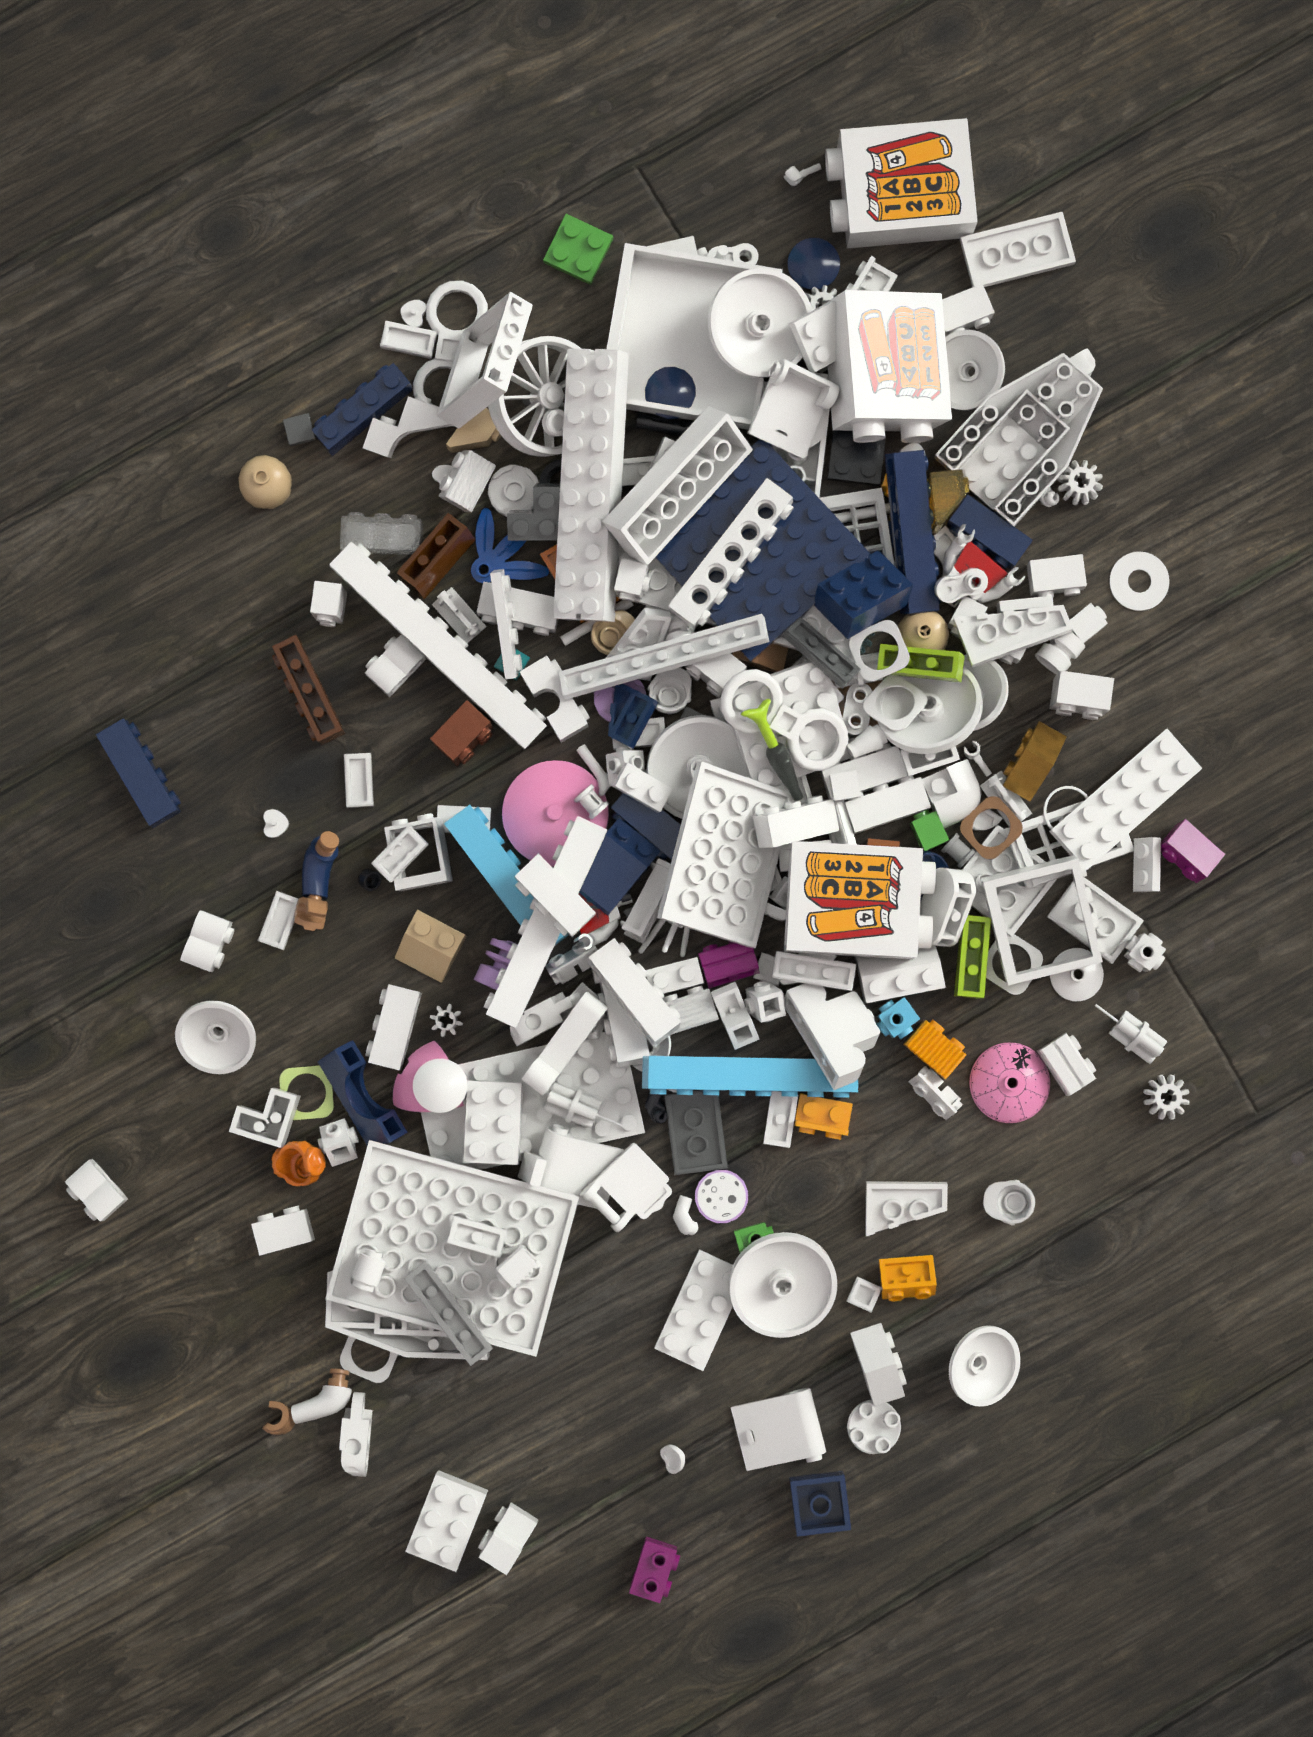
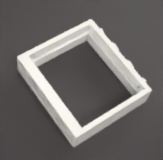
M509 292L463 331L437 417L459 429L507 392L533 306L532 304ZM492 343L483 376L478 379L487 348ZM489 373L495 376L494 380L488 377Z
M1075 855L981 878L1005 981L1008 985L1103 962L1101 954H1105L1102 938L1097 939L1095 931L1096 928H1099L1096 913H1091L1089 903L1093 902L1090 887H1085L1083 877L1087 876L1084 861L1079 862ZM1071 869L1091 954L1016 972L996 887Z

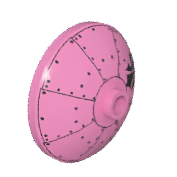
M1002 1043L988 1048L975 1061L970 1073V1092L977 1107L989 1118L1003 1123H1017L1031 1118L1043 1107L1049 1095L1050 1076L1042 1058L1031 1048L1017 1043ZM1009 1078L1016 1080L1017 1084L1014 1088H1010L1007 1085Z

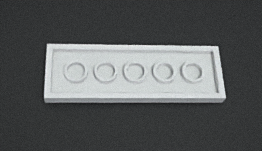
M1166 729L1049 832L1070 856L1075 855L1079 862L1084 861L1085 868L1088 870L1197 774L1202 767L1171 732Z

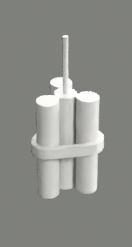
M1095 1005V1007L1117 1022L1109 1034L1125 1045L1124 1049L1128 1052L1133 1051L1149 1064L1163 1052V1047L1167 1041L1150 1029L1146 1021L1142 1023L1128 1011H1125L1120 1019L1117 1020L1100 1006Z
M554 1083L544 1107L545 1111L565 1118V1122L570 1123L572 1121L590 1129L596 1117L618 1126H623V1124L597 1114L602 1101L582 1094V1090L578 1089L575 1091Z

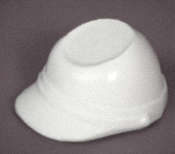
M682 668L656 674L648 686L649 697L658 701L657 711L669 715L684 709L691 702L692 680L690 675Z
M1019 1180L995 1182L986 1189L983 1205L986 1213L992 1218L1015 1225L1025 1221L1032 1215L1035 1208V1197L1032 1191L1025 1184L1020 1183Z

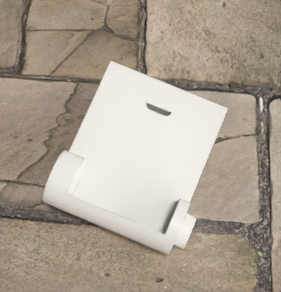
M782 358L778 362L775 361L769 370L770 379L748 434L804 459L824 409H830L838 397L839 385Z
M553 1124V1127H547L538 1153L539 1157L546 1160L540 1186L579 1196V1205L596 1208L589 1200L585 1201L580 1196V1193L624 1149L574 1138L568 1132L569 1129L563 1125ZM601 1186L596 1193L607 1203L610 1194Z
M810 1388L798 1389L785 1393L782 1396L731 1407L747 1471L806 1459L807 1463L821 1460L822 1454L826 1453Z

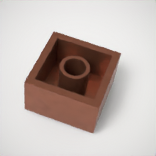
M466 700L430 740L456 766L460 763L465 765L474 756L473 749L479 743L483 746L492 737L491 730L493 726L481 712Z

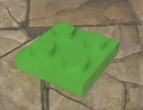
M565 214L543 262L591 285L613 241V235Z

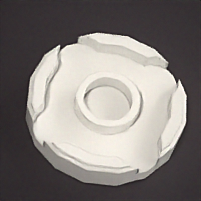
M508 465L500 468L493 474L488 488V496L496 511L506 517L510 510H534L533 487L539 482L530 469L517 465Z

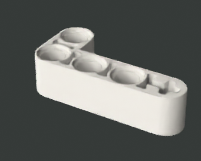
M586 991L521 1080L541 1095H544L562 1073L608 1007Z

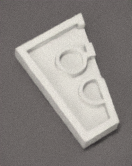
M644 608L606 658L663 642L672 618L670 611ZM651 675V676L644 677V678H640V680H648V681H650L652 675Z

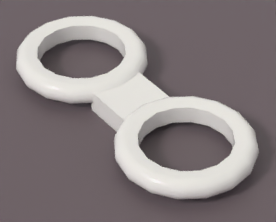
M449 281L438 286L430 295L426 305V319L431 329L437 331L438 342L435 358L426 362L417 371L413 382V395L415 398L417 394L426 397L424 394V383L433 371L452 368L462 333L465 330H451L445 328L437 318L439 301L445 295L452 292H462L468 294L477 305L475 321L488 311V304L483 293L473 284L465 281Z
M757 669L744 670L732 676L724 686L720 697L721 711L726 722L734 729L745 733L760 732L758 725L754 721L746 722L740 720L732 708V698L738 687L748 681H759L768 688L771 694L767 721L771 729L787 737V749L793 761L801 768L810 771H822L836 765L844 756L848 745V730L843 720L835 712L824 708L810 709L799 714L787 707L782 702V691L778 682L770 674ZM814 720L828 721L833 725L837 735L834 750L827 757L820 760L806 758L799 748L801 730L806 724Z

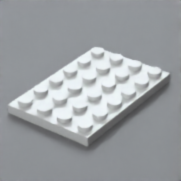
M697 762L657 918L736 944L756 948L781 846L759 848L753 816L763 814L762 809L778 806L779 810L784 809L785 803L793 802L790 792L704 762Z

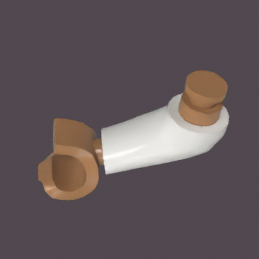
M330 1369V1374H333L332 1378H329L328 1385L323 1386L319 1395L292 1405L291 1408L280 1402L269 1401V1408L281 1410L282 1418L275 1425L268 1422L262 1429L272 1435L286 1434L292 1430L295 1424L337 1413L346 1406L352 1394V1389L347 1388L348 1380H345L346 1376H349L350 1371Z

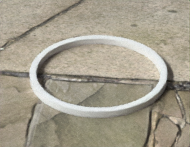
M1064 786L1052 791L1046 798L1043 807V815L1050 829L1053 828L1047 818L1046 810L1048 801L1054 793L1062 789H1072L1081 793L1086 799L1088 798L1087 794L1073 786Z

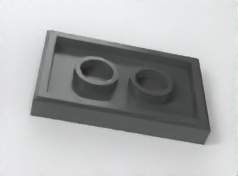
M703 1090L693 1091V1095H677V1093L665 1095L674 1174L680 1175L727 1169L719 1095H703Z

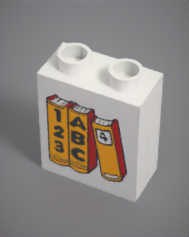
M967 118L840 129L837 148L825 149L827 180H840L842 199L830 200L832 232H845L847 248L960 239L963 236L974 233L977 225V212Z
M845 290L828 301H835L836 361L827 365L829 381L839 385L838 397L831 407L833 430L853 431V441L860 443L885 439V431H901V441L903 443H921L932 440L933 429L952 419L942 294Z
M792 841L789 846L784 952L896 959L917 958L918 948H931L933 917L920 915L921 894H934L935 862L922 861L923 848Z

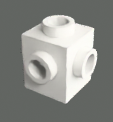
M628 746L617 747L615 753L606 755L609 786H613L624 763L628 762L645 772L643 751L632 750Z
M1143 933L1138 937L1134 935L1125 947L1128 950L1124 957L1129 960L1128 964L1138 972L1142 970L1147 972L1152 968L1154 970L1158 969L1165 959L1162 954L1166 949L1161 946L1163 942L1152 933L1148 935ZM1145 947L1152 951L1150 957L1144 956L1143 949Z
M757 982L754 984V987L745 989L747 998L744 1000L746 1009L749 1014L761 1023L786 1016L784 994L781 989L771 982Z
M345 1118L319 1127L321 1138L318 1139L319 1148L323 1154L326 1153L332 1167L358 1158L355 1143L359 1142L354 1127L349 1128Z

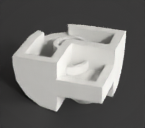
M968 759L922 779L932 811L937 812L944 828L962 821L980 804V785Z

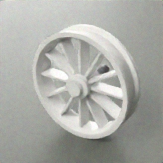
M543 336L522 341L517 358L533 384L512 373L510 380L530 391V395L504 396L503 394L488 406L492 421L500 435L511 446L523 453L540 457L562 454V444L554 447V436L548 435L545 431V446L531 441L542 415L544 416L549 410L558 408L564 411L565 403H563L565 394L562 388L566 386V379L560 384H557V380L567 359V349H581L569 340L555 336ZM532 347H538L540 377L524 352ZM547 347L560 352L550 378ZM491 374L490 379L494 380L495 376ZM523 399V404L527 407L510 419L504 400ZM536 408L525 436L521 435L513 423Z

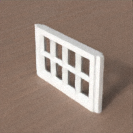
M882 488L819 498L831 511L850 508L853 525L845 527L850 532L854 531V536L860 543L859 530L879 527L881 544L866 546L865 548L868 552L882 550L883 555L894 565ZM875 504L877 521L858 524L855 507Z
M1083 801L1047 813L1049 822L1062 821ZM1044 815L1022 822V833L1038 828L1044 846L1029 851L1021 834L1010 845L1019 869L1034 865L1031 856L1047 851L1050 861L1056 860L1052 849L1061 846L1058 841L1050 844L1043 825H1046ZM1010 827L1004 829L1007 837L1010 832ZM1129 834L1116 844V848L1110 849L1092 866L1133 852L1134 847ZM1068 869L1024 880L1026 888L1029 889L1072 874V871Z

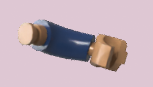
M330 831L323 832L321 836L314 838L305 851L302 869L303 897L298 899L294 913V923L302 925L305 930L315 931V929L324 928L328 902L322 900H327L330 872L339 852V838Z

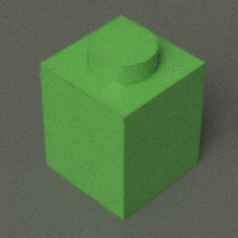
M927 809L913 816L915 820L910 823V826L923 851H928L949 841L936 811L929 813Z

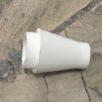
M876 724L873 727L869 725L847 745V751L855 759L883 749V745L888 741L879 725Z

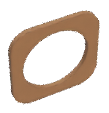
M991 796L986 798L963 819L960 830L962 835L983 858L991 860L998 857L1020 837L1023 825L1000 798ZM988 809H997L1004 812L1010 822L1008 837L1003 843L994 847L981 845L973 834V824L976 817Z

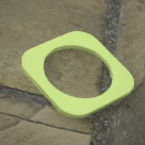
M320 1066L288 1068L281 1073V1090L287 1091L290 1082L296 1076L305 1073L319 1077L326 1088L325 1100L317 1110L312 1112L296 1110L293 1120L324 1118L332 1113L334 1108L333 1088Z

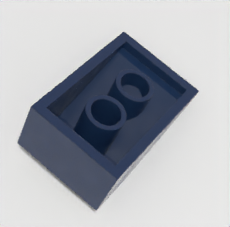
M619 818L607 831L579 893L608 916L650 868L661 851Z

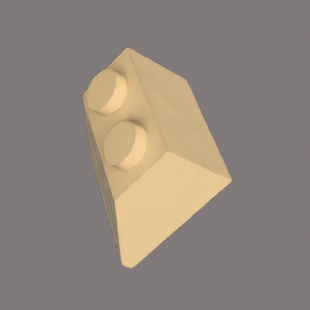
M417 910L403 936L395 959L442 983L467 936Z

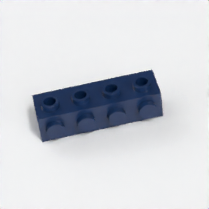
M394 363L389 367L388 365L381 367L376 372V377L372 381L359 385L355 390V395L348 400L346 398L341 400L334 407L335 411L328 417L326 415L320 417L314 423L315 427L312 431L315 437L331 456H334L368 428L373 418L379 419L413 391L409 380Z

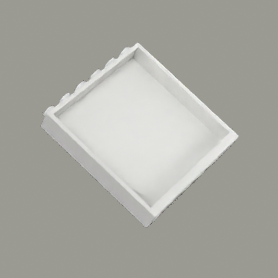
M625 243L607 349H618L629 354L626 409L652 414H666L695 421L710 406L728 413L737 428L749 430L768 382H765L764 378L740 374L721 360L709 336V309L719 288L736 274L755 268L773 269L781 273L783 269ZM664 367H677L685 370L693 378L696 386V397L690 408L647 402L645 399V387L648 379L655 371Z

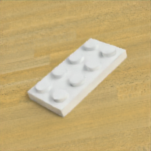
M1063 212L960 238L972 287L980 284L987 287L1074 265L1076 262Z
M699 1249L657 1340L655 1349L704 1371L733 1307L729 1294V1276L732 1264Z

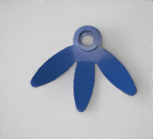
M484 508L481 511L476 525V547L479 558L474 561L471 567L472 576L479 583H490V573L493 570L504 569L505 575H509L510 579L515 580L541 578L549 574V569L543 565L527 561L505 562L526 541H508L507 535L493 550V517L490 509ZM483 565L489 567V571L485 575L480 574L479 571Z

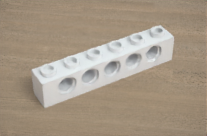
M766 478L668 605L669 611L693 629L698 624L703 626L712 614L709 612L711 607L715 603L719 605L728 594L725 589L731 582L737 583L743 575L744 570L742 567L747 561L752 563L761 551L758 548L764 539L769 541L777 530L775 525L780 518L785 520L794 508L791 506L793 497ZM761 508H770L773 511V515L768 519L761 518L758 515ZM751 528L757 533L756 537L752 540L744 539L741 534L745 529ZM729 550H737L740 553V558L736 561H729L726 559L725 554ZM713 571H720L723 573L724 578L722 581L714 583L710 581L709 575ZM697 592H703L708 596L703 604H696L692 597Z

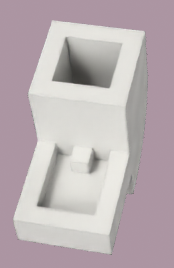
M736 982L712 991L711 995L734 1049L736 1050L759 1040Z

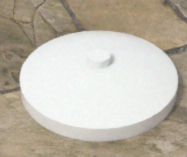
M755 268L736 274L719 288L711 302L708 314V331L712 345L721 360L736 372L755 378L770 377L769 370L775 361L778 362L783 358L797 364L803 356L789 323L811 312L810 302L802 288L793 279L779 271Z
M964 666L962 682L900 676L926 694L927 704L902 731H892L878 722L886 738L900 749L918 754H932L948 750L964 741L979 723L983 709L980 686L974 675ZM891 687L880 693L876 700V709L885 718L900 719L912 711L915 700L907 689Z
M706 715L689 716L680 719L665 728L656 738L650 749L647 760V774L672 788L663 808L678 818L683 819L697 762H704L749 778L734 728L724 720Z
M774 1233L755 1240L739 1254L729 1276V1294L736 1314L749 1328L770 1337H792L814 1328L829 1313L837 1293L836 1272L826 1251L812 1239L795 1233Z

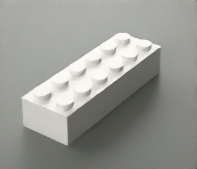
M708 406L602 522L629 557L648 565L753 449L728 413Z

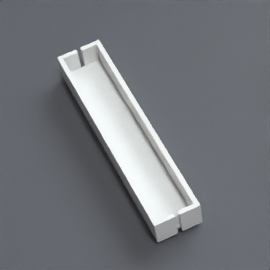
M567 349L553 614L555 619L615 622L616 593L614 587L617 578L619 543L602 521L621 502L629 354L618 349H595V351L591 349Z

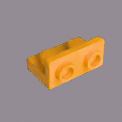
M799 1094L794 1125L800 1126L799 1132L814 1135L815 1130L826 1131L825 1137L841 1140L842 1135L848 1136L853 1104Z
M933 1255L879 1259L882 1299L896 1302L908 1297L928 1299L936 1294L937 1284Z

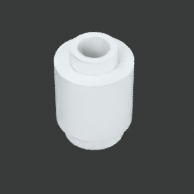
M367 1249L366 1253L360 1252L352 1275L354 1279L352 1286L373 1292L374 1287L379 1284L386 1260L381 1258L382 1253Z

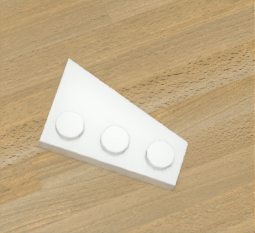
M866 1181L865 1235L870 1236L887 1228H895L912 1220H920L947 1211V1182Z

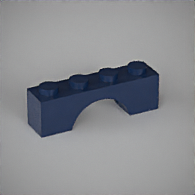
M353 1040L336 1048L317 1061L367 1146L369 1140L389 1145L408 1133L394 1109H385L379 1106L368 1094L363 1079L366 1061Z

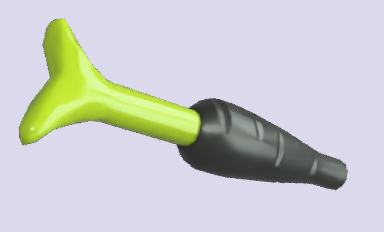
M765 699L758 708L745 710L741 715L750 718L758 725L768 746L766 756L769 763L789 790L793 800L799 801L803 798V794L798 785L791 757L786 746L777 742L767 721V711L771 700Z

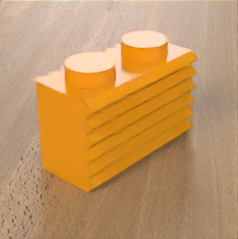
M933 1019L930 1023L924 1020L903 1045L939 1076L947 1079L965 1058L966 1054L962 1051L965 1046L954 1037L949 1040L943 1035L942 1032L945 1029Z

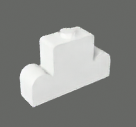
M804 983L787 990L784 1004L785 1009L833 1090L854 1083L860 1077L866 1058L863 1052L875 1046L880 1034L873 1013L865 1007L855 991L826 1001V991L823 986Z

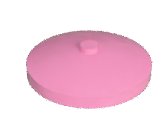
M555 760L535 764L519 774L508 788L502 807L504 829L514 848L530 861L539 853L551 867H554L556 861L552 858L558 845L564 846L568 836L564 835V832L570 820L575 822L577 816L607 829L608 806L591 820L589 818L590 814L579 802L576 803L574 801L591 784L594 786L593 790L599 796L597 780L587 770L576 764ZM605 795L599 796L603 802L607 801Z

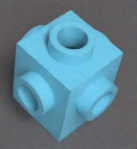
M903 997L896 1003L891 999L879 1008L881 1013L876 1016L879 1019L876 1025L885 1037L890 1035L891 1038H895L898 1035L902 1039L913 1031L911 1025L920 1020V1018L906 998ZM894 1014L898 1015L900 1018V1022L898 1024H895L892 1021V1017Z

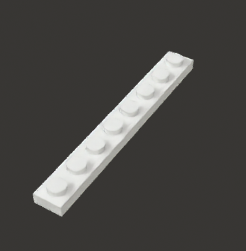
M762 614L559 671L562 695L565 699H570L769 642L765 618Z

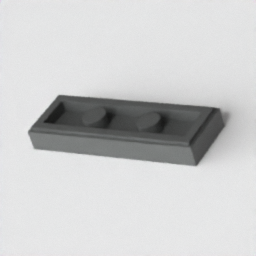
M799 617L782 635L783 638L842 689L861 670L802 617Z

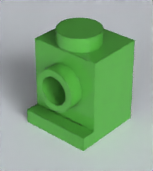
M765 1222L734 1230L739 1252L741 1253L752 1243L751 1237L754 1234H758L760 1237L774 1234L772 1226L766 1227Z

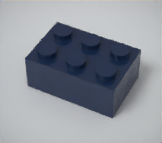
M877 550L861 563H854L818 583L814 606L846 639H849L908 604L913 584Z

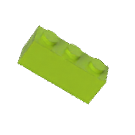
M880 644L877 670H884L896 661L899 651L897 645ZM907 647L910 655L908 665L890 674L962 682L965 656L956 651Z
M967 916L961 937L959 938L955 997L982 999L985 996L991 917Z

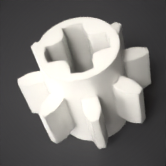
M451 1004L447 1006V1010L437 1006L439 1012L437 1016L430 1015V1018L436 1022V1025L431 1029H442V1037L449 1030L453 1035H456L454 1029L456 1025H463L462 1022L457 1021V1016L462 1012H451ZM447 1013H450L449 1017L453 1019V1024H448L446 1028H443L444 1024L440 1022V1017H445Z

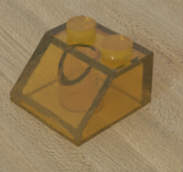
M962 469L932 472L927 479L931 487L929 508L932 510L934 517L933 524L931 525L932 535H935L942 529L966 497V493H969L968 477H963Z

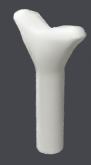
M584 744L576 751L596 777L599 796H603L610 787L608 774L604 772Z

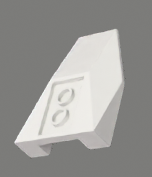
M1062 353L990 394L935 454V459L994 513L1015 527L1069 466L1103 388L1068 356Z

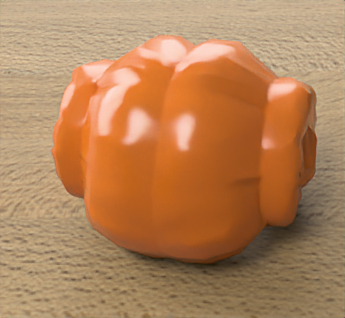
M307 1141L288 1142L283 1147L276 1149L272 1155L274 1174L284 1178L292 1186H308L315 1183L324 1171L326 1164L325 1156L321 1149Z

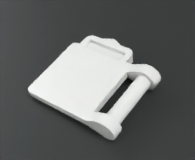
M632 1143L594 1181L582 1190L580 1196L585 1201L589 1200L611 1222L610 1227L615 1232H619L635 1214L642 1219H646L651 1213L660 1210L665 1200L671 1195L672 1189L666 1184L669 1181L668 1176L637 1144ZM601 1186L625 1210L621 1215H618L596 1193Z

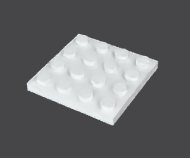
M810 660L770 674L778 682L782 691V702L787 707L799 714L810 709L824 708L835 712L843 720L831 679ZM750 681L740 685L732 698V708L735 715L740 720L746 722L753 721L748 717L742 716L741 713L748 709L758 708L765 699L771 700V694L768 688L759 681ZM814 720L806 724L799 736V748L802 754L811 760H820L827 757L834 750L837 742V735L833 725L825 720ZM734 729L749 778L770 786L782 784L783 782L768 761L766 756L768 746L761 732L745 733ZM771 729L777 742L784 744L787 748V737ZM847 749L840 762L850 759ZM791 757L797 778L814 772L801 768Z

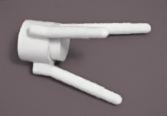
M660 919L639 948L638 952L640 954L649 946L666 922L665 920ZM668 922L672 926L662 948L664 953L667 952L677 927L683 928V926ZM684 927L681 957H684L686 954L690 928Z

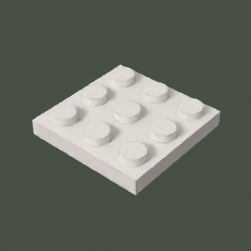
M996 825L981 845L994 847L1003 843L1007 838L1004 829ZM1010 846L998 857L991 860L983 858L976 851L962 869L969 872L975 882L976 894L971 907L984 917H990L981 878L1019 869ZM1038 855L1031 856L1034 865L1045 862ZM1057 879L1029 889L1026 888L1024 881L996 887L1007 935L1012 937Z

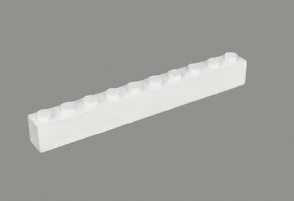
M351 541L329 564L330 568L525 750L547 726L544 723L546 718L536 708L531 711L524 704L527 700L517 690L511 692L504 685L507 681L498 672L492 674L485 668L488 663L479 654L471 655L466 650L469 645L460 636L456 635L453 638L446 631L449 626L438 616L433 619L427 613L429 607L419 598L414 601L407 594L410 591L409 588L399 579L395 583L388 576L390 571L380 561L375 564L369 558L371 553L361 543L356 546Z

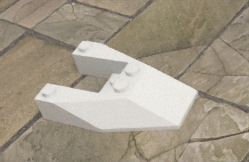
M333 1271L327 1272V1291ZM326 1300V1328L404 1357L465 1359L443 1331ZM490 1351L479 1360H488Z

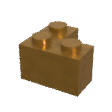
M1040 721L1034 730L1028 728L1021 741L1022 743L1014 755L1018 757L1016 762L1010 760L1003 772L1007 776L1003 787L1031 801L1053 767L1067 736Z

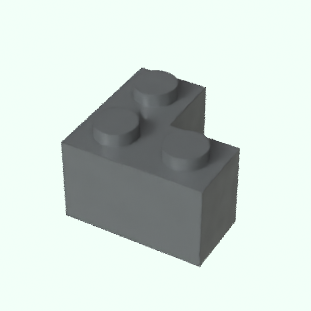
M536 483L533 487L534 510H510L507 513L508 541L557 540L560 483Z

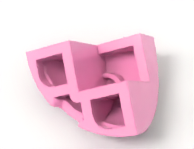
M435 1041L423 1045L412 1053L408 1058L409 1063L402 1074L397 1075L393 1088L394 1106L414 1112H431L422 1107L416 1100L413 1092V1080L418 1069L426 1062L433 1059L449 1060Z

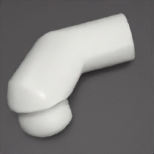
M680 1195L673 1219L681 1233L684 1235H694L698 1230V1224L692 1221L688 1214L692 1199Z

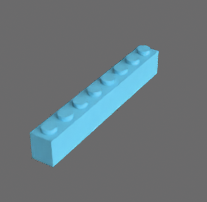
M643 1056L642 1089H650V1094H666L667 1089H677V1095H693L694 1089L703 1090V1095H719V1090H729L730 1096H745L746 1090L755 1091V1096H772V1091H781V1096L798 1097V1091H807V1097H823L824 1092H833V1097H849V1092H858V1080L833 1090L815 1059Z

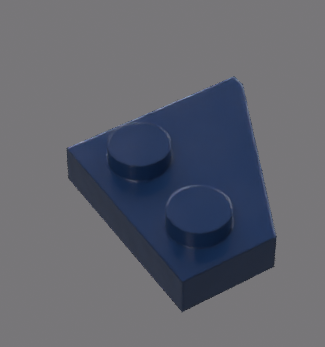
M625 684L612 686L614 688V702L610 705L611 721L609 723L608 736L634 749L658 701Z

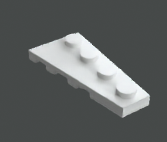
M1064 605L1029 608L1026 611L1016 612L1014 610L1003 611V613L989 615L983 613L971 617H953V622L972 668L1073 631Z

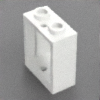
M433 814L417 816L418 821L408 823L407 819L392 821V826L384 827L387 846L408 825L415 831L433 827L441 871L406 877L404 869L394 880L395 891H406L453 881L441 818L433 817Z

